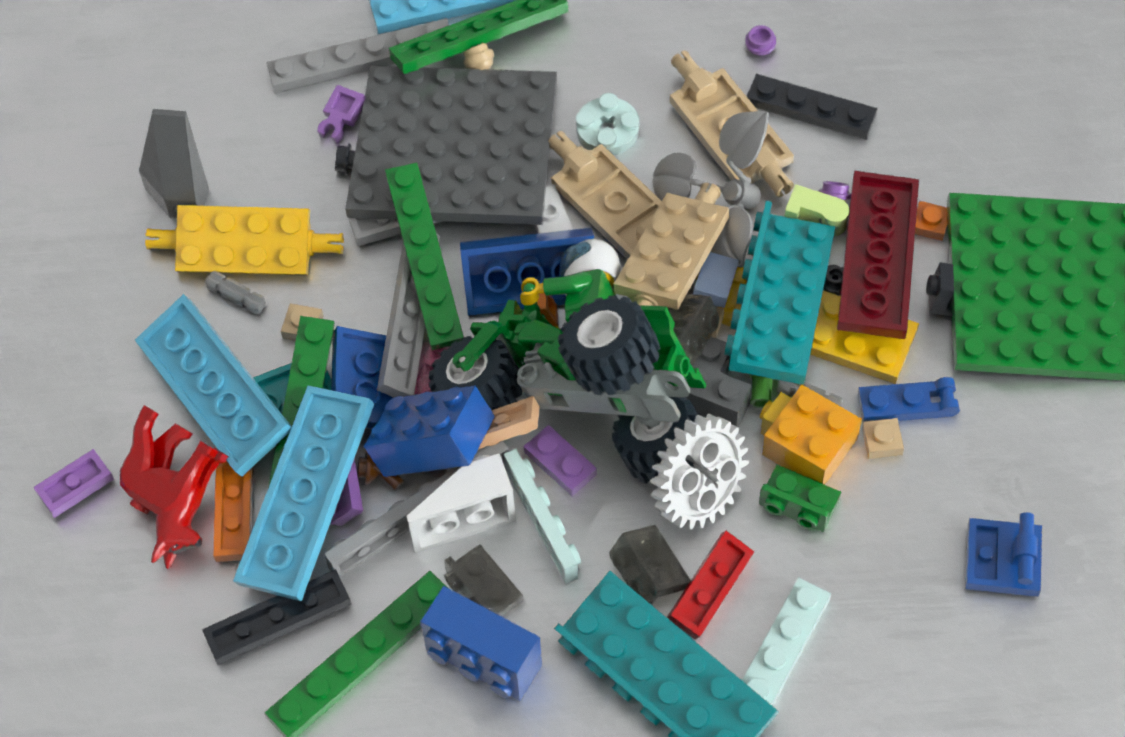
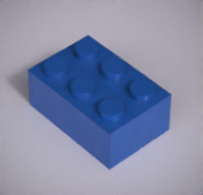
M476 386L454 387L449 390L424 392L405 397L397 396L390 399L386 404L384 412L377 424L372 428V432L363 447L384 477L469 466L495 416Z
M443 586L420 621L425 648L430 658L443 665L447 662L459 668L458 671L471 681L477 682L479 679L490 685L491 690L502 698L509 699L511 696L521 701L542 667L539 636Z

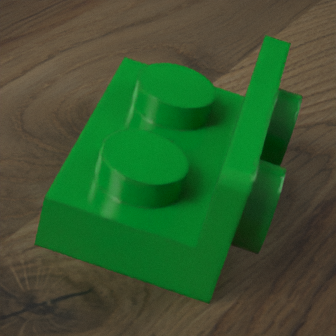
M776 465L767 484H763L760 490L759 505L763 506L766 511L773 515H784L796 520L803 528L809 530L817 529L824 532L841 498V491Z

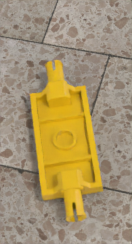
M177 205V227L175 230L147 228L145 233L146 237L159 238L158 240H145L146 249H175L176 272L211 273L212 271H218L219 273L308 275L310 256H314V253L343 254L344 246L341 244H331L344 243L343 233H315L314 230H311L310 209Z

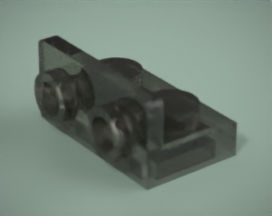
M686 294L678 310L669 307L667 309L675 322L673 331L693 366L699 355L703 352L713 332L718 328L720 320L711 296Z
M656 525L622 533L609 552L614 566L618 569L626 584L651 605L654 604L658 597L685 590L690 582V578Z
M481 544L456 561L451 556L444 560L446 569L444 578L449 587L454 592L460 590L467 599L501 617L524 601L523 594Z

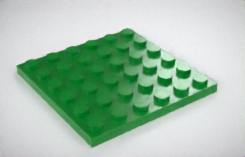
M949 192L947 198L950 264H953L954 293L951 297L954 370L1125 381V204Z

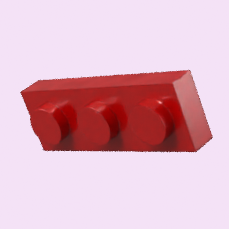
M727 530L721 533L667 618L693 639L699 638L755 551Z

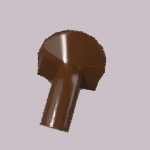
M367 451L365 457H359L358 478H364V485H369L380 475L394 491L400 488L405 481L399 475L384 477Z

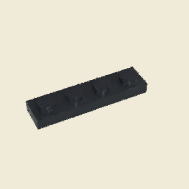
M760 74L755 75L746 96L755 108L865 140L869 136L877 114V108Z
M335 569L310 580L302 601L277 595L203 628L202 631L217 665L352 604Z

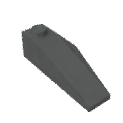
M153 109L139 173L145 190L169 218L177 219V205L205 206L209 187L186 111Z

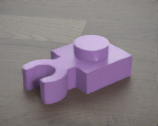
M337 85L323 109V113L328 118L321 121L318 125L317 132L320 137L324 138L329 130L334 129L335 131L331 137L338 144L344 136V125L353 127L358 119L366 99L365 95Z

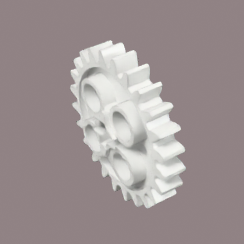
M707 414L706 418L697 415L695 423L688 419L685 420L684 431L676 427L674 429L676 438L673 441L665 439L668 447L666 452L658 451L657 453L662 459L661 464H656L652 467V469L658 471V476L650 480L651 484L657 486L651 493V497L658 500L654 507L662 511L661 516L669 520V522L681 528L684 526L690 530L693 529L694 525L703 528L705 520L714 523L716 512L722 515L725 514L724 504L726 502L729 504L734 503L731 496L733 491L741 492L737 482L746 478V475L741 472V468L745 467L749 462L742 458L748 451V448L741 445L745 437L738 434L739 428L732 425L730 421L711 414ZM685 458H686L687 460L693 462V463H694L693 466H694L695 468L691 467V466L685 461ZM706 476L714 482V485L706 481Z

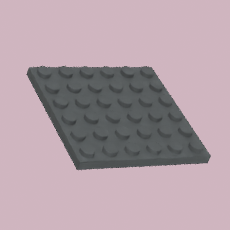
M370 66L365 91L366 99L363 103L345 208L347 218L397 219L385 169L417 162L433 221L543 225L550 156V143L548 141L552 136L557 72L422 67L416 71L403 74L397 66Z

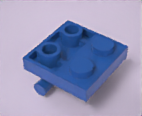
M1029 512L1021 513L1019 515V523L969 518L965 589L1039 597L1041 592L1042 525H1034V514Z

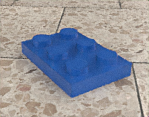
M337 326L332 338L331 390L370 398L374 403V407L366 428L372 429L384 412L386 404L390 399L394 398L377 390L386 335Z

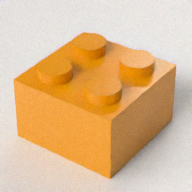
M801 385L765 433L762 455L786 469L825 485L857 441L862 418Z

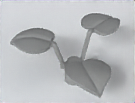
M765 111L743 112L733 115L725 122L719 138L721 151L729 155L726 163L739 179L727 182L724 187L717 185L725 201L731 206H727L729 208V219L710 252L738 259L737 267L743 268L745 265V256L753 232L752 218L744 209L750 210L755 208L760 201L761 193L758 186L751 184V178L746 177L739 168L744 169L750 166L760 153L769 119V113ZM673 153L664 157L658 163L653 173L652 183L655 195L661 201L666 193L689 198L691 185L701 187L703 183H706L693 179L697 168L696 161L684 153Z

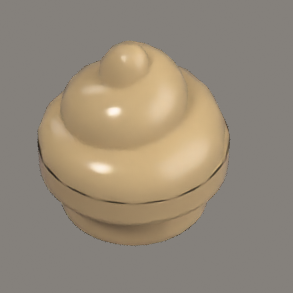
M486 43L463 52L466 59L463 62L467 69L485 70L490 69L493 64L492 58L494 53L492 49H488Z

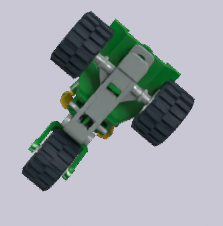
M588 239L569 247L562 254L559 277L545 278L543 283L540 284L535 278H526L521 284L523 293L520 294V301L524 304V311L521 310L516 300L509 299L499 316L498 322L495 320L487 323L473 322L470 330L474 338L470 335L464 337L460 342L455 341L450 344L451 347L447 350L444 349L440 353L441 357L433 362L432 367L434 369L429 371L428 376L430 379L428 384L432 392L449 390L454 387L476 386L491 411L517 402L516 398L520 397L522 392H524L527 398L534 396L540 410L551 409L615 414L619 420L614 421L612 427L614 432L611 435L614 446L631 475L645 484L658 476V471L652 469L653 465L661 464L662 459L657 455L658 451L666 452L668 449L665 439L673 441L676 438L674 434L676 427L684 431L685 420L688 419L695 423V418L698 414L691 401L686 398L690 393V388L705 389L707 384L699 369L693 368L688 356H686L673 331L675 322L666 306L639 305L635 301L631 302L630 298L624 296L618 299L614 292V282L621 268L618 254L611 245L598 239ZM545 293L546 296L566 295V323L563 324L562 328L554 327L540 313L541 309L537 303L540 297L539 294ZM685 458V461H686L691 467L695 468V467L693 466L694 463L691 462V461H689V460H687V459Z

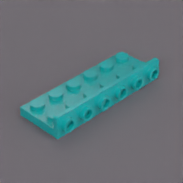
M766 201L764 211H757L753 231L759 233L758 236L752 235L749 244L748 255H752L753 259L745 260L742 279L747 280V285L740 284L736 304H740L742 307L741 310L734 309L730 329L736 330L735 336L728 334L724 355L731 356L729 370L804 385L836 226L771 214L772 202Z
M611 571L604 576L563 626L558 623L554 627L562 635L558 642L573 655L578 650L589 658L584 665L601 679L605 674L609 675L616 681L612 687L613 690L628 702L633 697L644 706L639 712L655 726L662 721L672 730L667 735L668 737H759L779 713L775 707Z

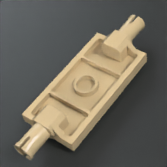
M681 51L684 58L677 53L673 56L671 64L685 81L680 90L670 94L669 102L729 179H739L726 163L729 155L724 154L720 149V133L725 122L733 115L758 110L724 68L711 73L704 68H699L688 51ZM768 124L765 139L757 158L750 166L739 169L746 177L751 178V184L764 179L777 197L783 196L781 189L785 194H788L794 187V183L782 171V168L793 163L794 155Z
M563 131L557 132L561 139L553 135L548 142L550 143V148L564 160V166L560 172L551 177V184H554L557 191L628 260L662 201L602 144L593 150L584 149L582 146L578 147Z
M703 183L695 199L666 193L614 282L615 294L627 296L632 302L635 301L639 305L666 306L676 310L679 309L729 219V208L715 204L721 195L717 185L712 184L708 192H706L709 183Z

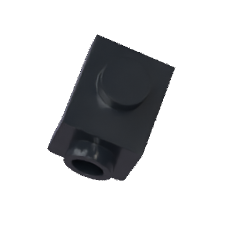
M940 262L935 274L929 275L927 280L926 294L929 295V313L952 316L951 297L954 293L953 264Z

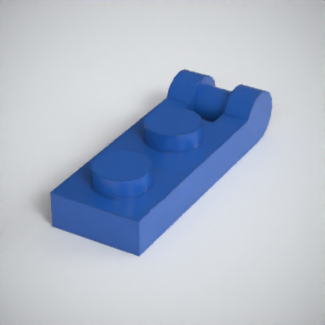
M943 377L931 382L859 387L858 400L862 424L867 421L898 418V421L955 416L959 414L960 408L958 400L953 395L956 391L954 379ZM930 397H940L941 401L931 403Z

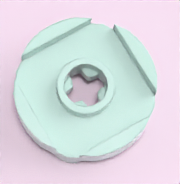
M605 93L600 98L588 102L576 115L577 137L585 149L593 150L602 144L610 152L612 151L613 155H617L630 149L637 141L640 127L637 111L631 104L618 99L612 93ZM610 122L613 123L614 128L606 127L602 129L601 127L603 123Z

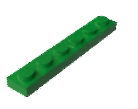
M516 0L389 47L390 59L403 74L416 71L419 68L443 61L475 46L498 40L506 35L525 30L530 26L569 12L568 1Z
M416 162L385 169L431 351L450 347V344L455 341H462L464 335L418 164Z
M300 316L282 415L291 426L294 423L307 386L324 388L335 327L333 320ZM289 434L276 445L269 485Z
M428 571L265 711L266 718L284 737H298L421 630L420 621L443 586H447L434 573Z

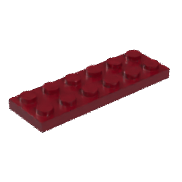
M854 170L837 330L898 339L906 338L919 179Z

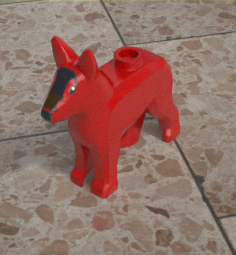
M143 405L133 427L130 451L120 468V486L132 498L129 503L132 507L147 515L150 510L156 514L157 542L152 553L151 563H155L163 556L165 567L169 569L173 565L177 554L202 545L201 536L191 528L192 519L201 504L212 473L220 463H225L229 456L200 440L194 453L179 472L170 470L176 447L182 441L190 439L193 433L175 423L153 442L151 431L159 413Z

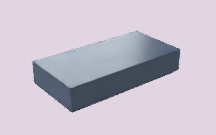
M710 252L701 267L692 299L725 308L739 260Z

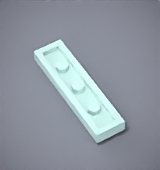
M516 448L504 453V465L507 475L564 583L567 584L578 579V564L581 563L579 553L574 544L567 545L563 537L566 534L565 528L559 516L551 515L548 509L550 501L545 489L542 486L536 487L532 479L535 477V473L530 461L527 458L522 460Z
M799 577L742 679L743 682L772 706L831 597V593Z

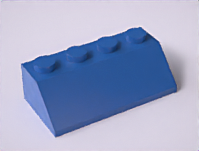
M583 228L460 242L468 316L503 312L509 299L516 300L520 308L524 309V304L520 301V294L523 293L521 289L522 282L526 278L531 277L535 278L540 284L543 283L545 278L563 277L566 272L565 264L569 251L582 241L594 239L592 229ZM565 294L551 295L557 305H565Z

